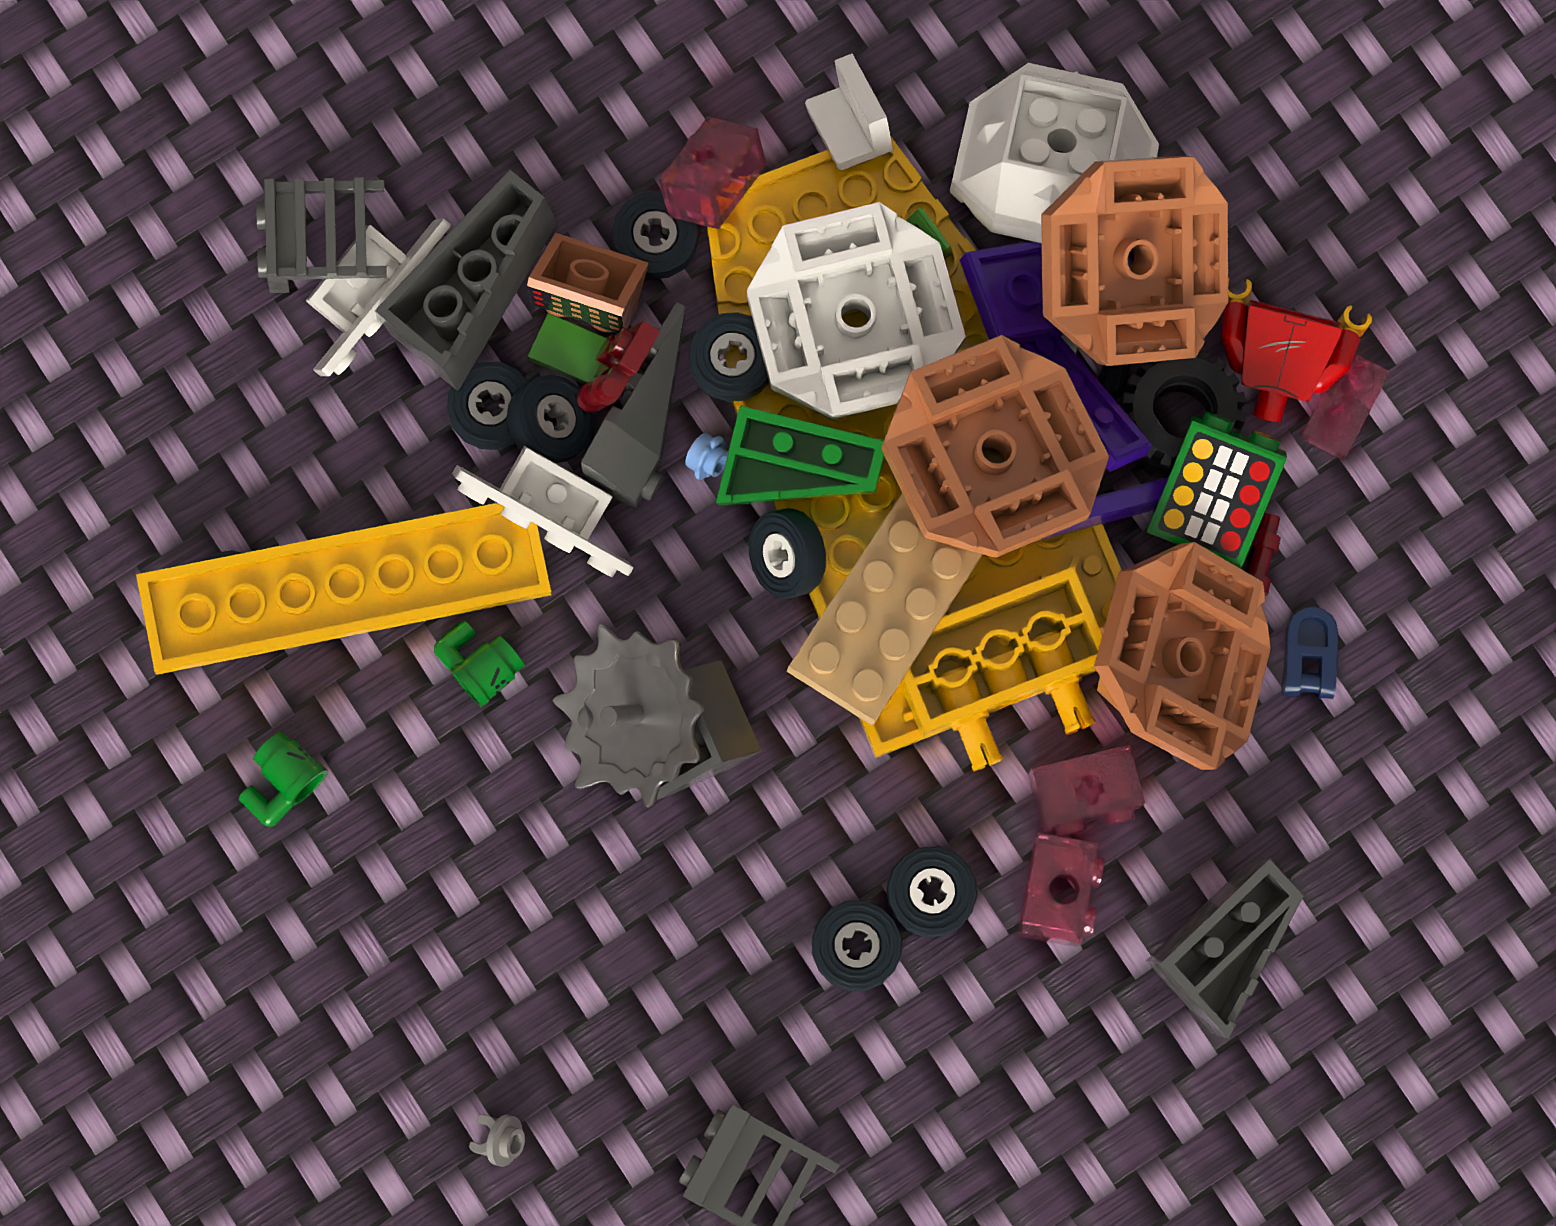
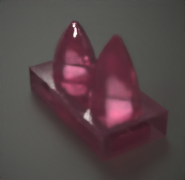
M1355 354L1350 370L1326 392L1322 393L1300 438L1344 460L1390 371L1374 364L1369 359Z

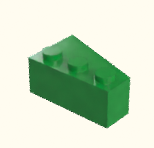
M740 406L716 504L724 506L877 493L886 459L881 450L883 440Z

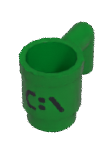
M463 619L435 643L434 654L452 673L468 695L483 708L490 702L491 698L516 678L514 674L524 667L525 664L500 635L489 644L484 642L468 657L464 658L458 649L473 638L476 633Z
M278 732L259 748L253 760L262 768V775L279 793L269 802L251 785L242 792L238 800L263 825L272 827L294 805L307 798L321 784L328 770L318 763L296 740H290L283 732Z

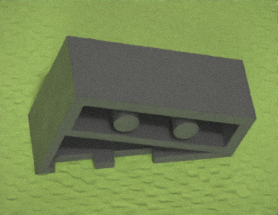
M1253 857L1146 961L1213 1035L1229 1039L1236 1027L1234 1023L1248 996H1252L1259 983L1257 979L1270 954L1275 952L1304 896L1270 858Z

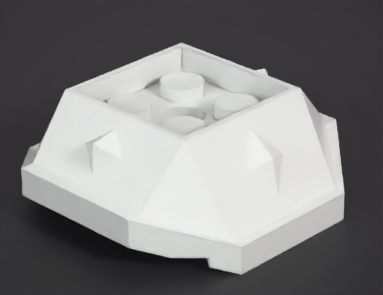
M1027 63L970 102L950 193L960 203L964 202L973 215L990 232L1042 243L1041 214L1095 161L1157 157L1159 143L1124 84L1082 75L1077 71L1073 73Z
M880 202L782 226L770 251L747 288V299L771 389L832 420L898 404L911 371L957 353L965 340L963 325L940 242L898 217L897 213ZM857 309L864 312L869 321L862 327L854 328L845 324L842 320V315L849 310Z

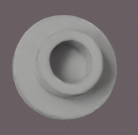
M488 1115L478 1116L476 1122L488 1126L490 1132L486 1143L470 1142V1150L487 1156L488 1160L494 1165L500 1167L509 1165L521 1154L525 1144V1134L520 1120L511 1115H503L499 1118Z

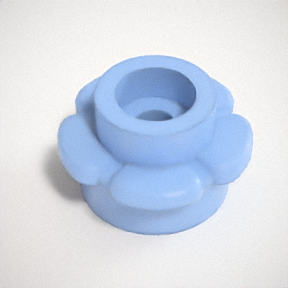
M703 433L694 441L687 453L685 463L688 468L695 471V478L703 480L705 477H717L723 472L729 452L726 450L727 443L724 441V438L722 436L713 437L708 433Z

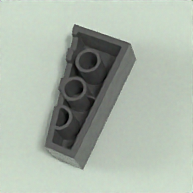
M509 170L375 310L391 336L457 391H459L558 223L545 197L512 170Z

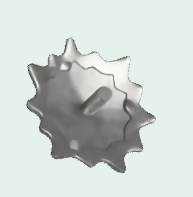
M599 625L597 628L598 647L596 651L590 655L579 654L574 657L576 686L573 690L557 695L552 700L571 719V727L566 736L565 748L578 754L581 758V766L575 787L581 790L601 782H608L620 795L637 788L641 792L644 805L649 808L656 801L662 783L675 781L683 763H696L700 759L701 753L695 736V725L698 717L704 711V706L692 696L693 678L681 667L680 645L676 639L673 638L657 644L651 642L637 631L629 639L621 640L605 625Z

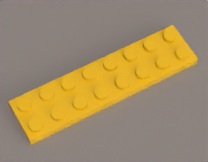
M494 503L136 574L154 672L158 675L551 596L538 527L533 522L529 524L527 529L517 525L501 515L505 506Z

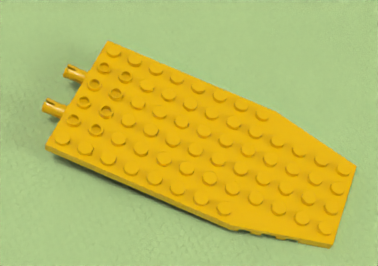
M892 137L893 151L844 170L837 169L828 150L703 196L718 314L739 312L752 316L747 299V288L770 251L782 226L880 202L897 213V216L905 221L917 209L923 208L951 246L953 254L945 259V264L965 333L964 343L958 352L989 340L959 261L966 252L976 250L967 237L964 238L950 220L949 213L938 199L935 200L921 181L922 177ZM857 309L849 310L842 315V320L845 324L854 328L862 327L869 321L867 315ZM730 346L729 353L724 354L727 368H736L739 360H746L747 358L746 353L740 355L738 346ZM770 382L761 393L745 401L732 402L737 415L739 407L744 406L883 441L898 405L894 404L832 420L772 390ZM886 459L877 493L772 502L776 511L793 508L804 512L815 522L823 537L826 550V568L820 584L809 593L819 619L902 494ZM1103 524L1044 540L1040 539L996 558L982 555L874 725L872 726L859 718L875 758L952 728L953 731L958 730L972 763L973 771L983 769L987 765L980 747H982L988 764L991 766L1003 760V757L999 753L986 718L992 712L1043 692L1046 695H1052L1065 727L1066 735L1077 732L1080 726L1083 730L1096 723L1078 682L1082 681V677L1097 672L1094 665L1102 638L1100 627L1106 623L1118 574L1122 571Z

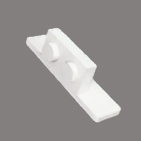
M444 218L434 220L406 255L374 227L366 225L367 266H387V278L322 279L305 300L343 332L314 367L313 370L318 375L330 376L333 371L340 375L351 364L357 355V352L352 349L363 334L370 337L383 324L375 312L377 307L445 238L444 234L451 226ZM356 239L339 258L337 267L356 266Z
M526 446L522 449L500 489L456 465L452 474L455 479L461 482L457 490L481 504H484L489 497L505 506L501 515L525 529L528 528L531 522L548 531L544 537L545 540L568 553L576 546L591 555L587 561L589 565L610 577H613L617 570L627 576L631 574L634 567L627 560L589 539L612 499L609 493Z

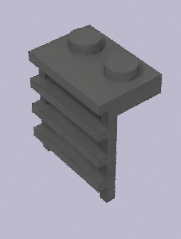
M354 177V180L334 181V178H324V181H305L304 178H294V181L275 182L274 179H264L265 201H256L257 230H265L266 248L257 249L258 277L267 278L270 293H290L289 280L387 278V266H367L365 193L384 192V180H364V177ZM325 193L326 267H307L305 194ZM335 193H354L356 266L337 267Z
M732 1104L728 1113L720 1109L717 1110L704 1134V1137L712 1141L703 1159L695 1155L692 1156L679 1182L687 1186L683 1197L736 1226H757L751 1221L791 1149L808 1160L772 1225L784 1226L816 1165L818 1164L835 1174L840 1164L751 1116L750 1113ZM765 1135L781 1145L741 1217L724 1206L761 1137Z

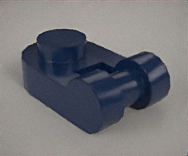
M1303 608L1287 623L1284 669L1282 674L1283 696L1298 697L1300 692L1316 693L1317 698L1333 699L1335 696L1338 629L1333 616L1322 608ZM1302 658L1319 659L1318 673L1302 672Z

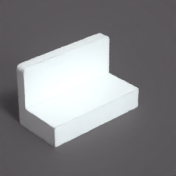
M853 54L834 60L840 87L807 99L805 102L807 112L838 170H844L893 151L887 117Z

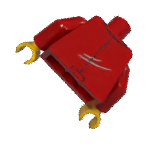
M1246 279L1244 293L1236 295L1228 289V304L1222 313L1220 338L1230 368L1234 372L1241 374V384L1259 389L1253 415L1267 421L1281 422L1288 397L1309 401L1313 393L1326 392L1350 370L1360 344V337L1372 323V316L1368 313L1363 319L1362 324L1358 326L1349 320V312L1352 310V306H1348L1337 322L1250 300L1252 283Z

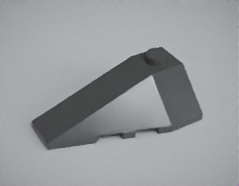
M676 302L661 326L659 335L644 359V362L649 364L645 372L638 370L637 374L631 376L626 384V390L621 400V405L624 406L623 409L620 410L612 406L581 461L584 480L609 493L612 498L638 510L643 499L652 501L664 478V475L658 473L661 467L686 322L685 306Z

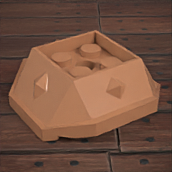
M1183 155L1095 161L1041 214L1043 316L1097 364L1113 366L1196 358L1205 343L1204 337L1216 324L1228 304V203L1217 187L1203 173V168L1194 156ZM1133 248L1134 260L1132 265L1129 267L1128 255L1131 249Z
M1003 335L911 371L881 447L924 538L994 558L1087 520L1091 514L1109 459V455L1066 369L1041 355L1020 348V344ZM993 448L998 450L1003 455L1005 462L997 464L988 461L984 457L982 449Z
M1196 542L1179 544L1119 572L1106 623L1100 627L1102 638L1094 667L1100 676L1097 691L1121 713L1131 733L1201 770L1217 769L1225 762V758L1235 753L1248 741L1271 650L1268 623L1261 605L1265 602L1263 582Z

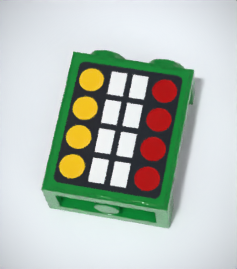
M1205 412L1202 419L1192 415L1183 444L1158 505L1154 508L1148 523L1147 533L1178 545L1196 542L1241 569L1282 472L1287 454L1286 451L1279 449L1281 441L1270 435L1253 430L1251 436L1248 437L1231 430L1234 423L1222 416Z

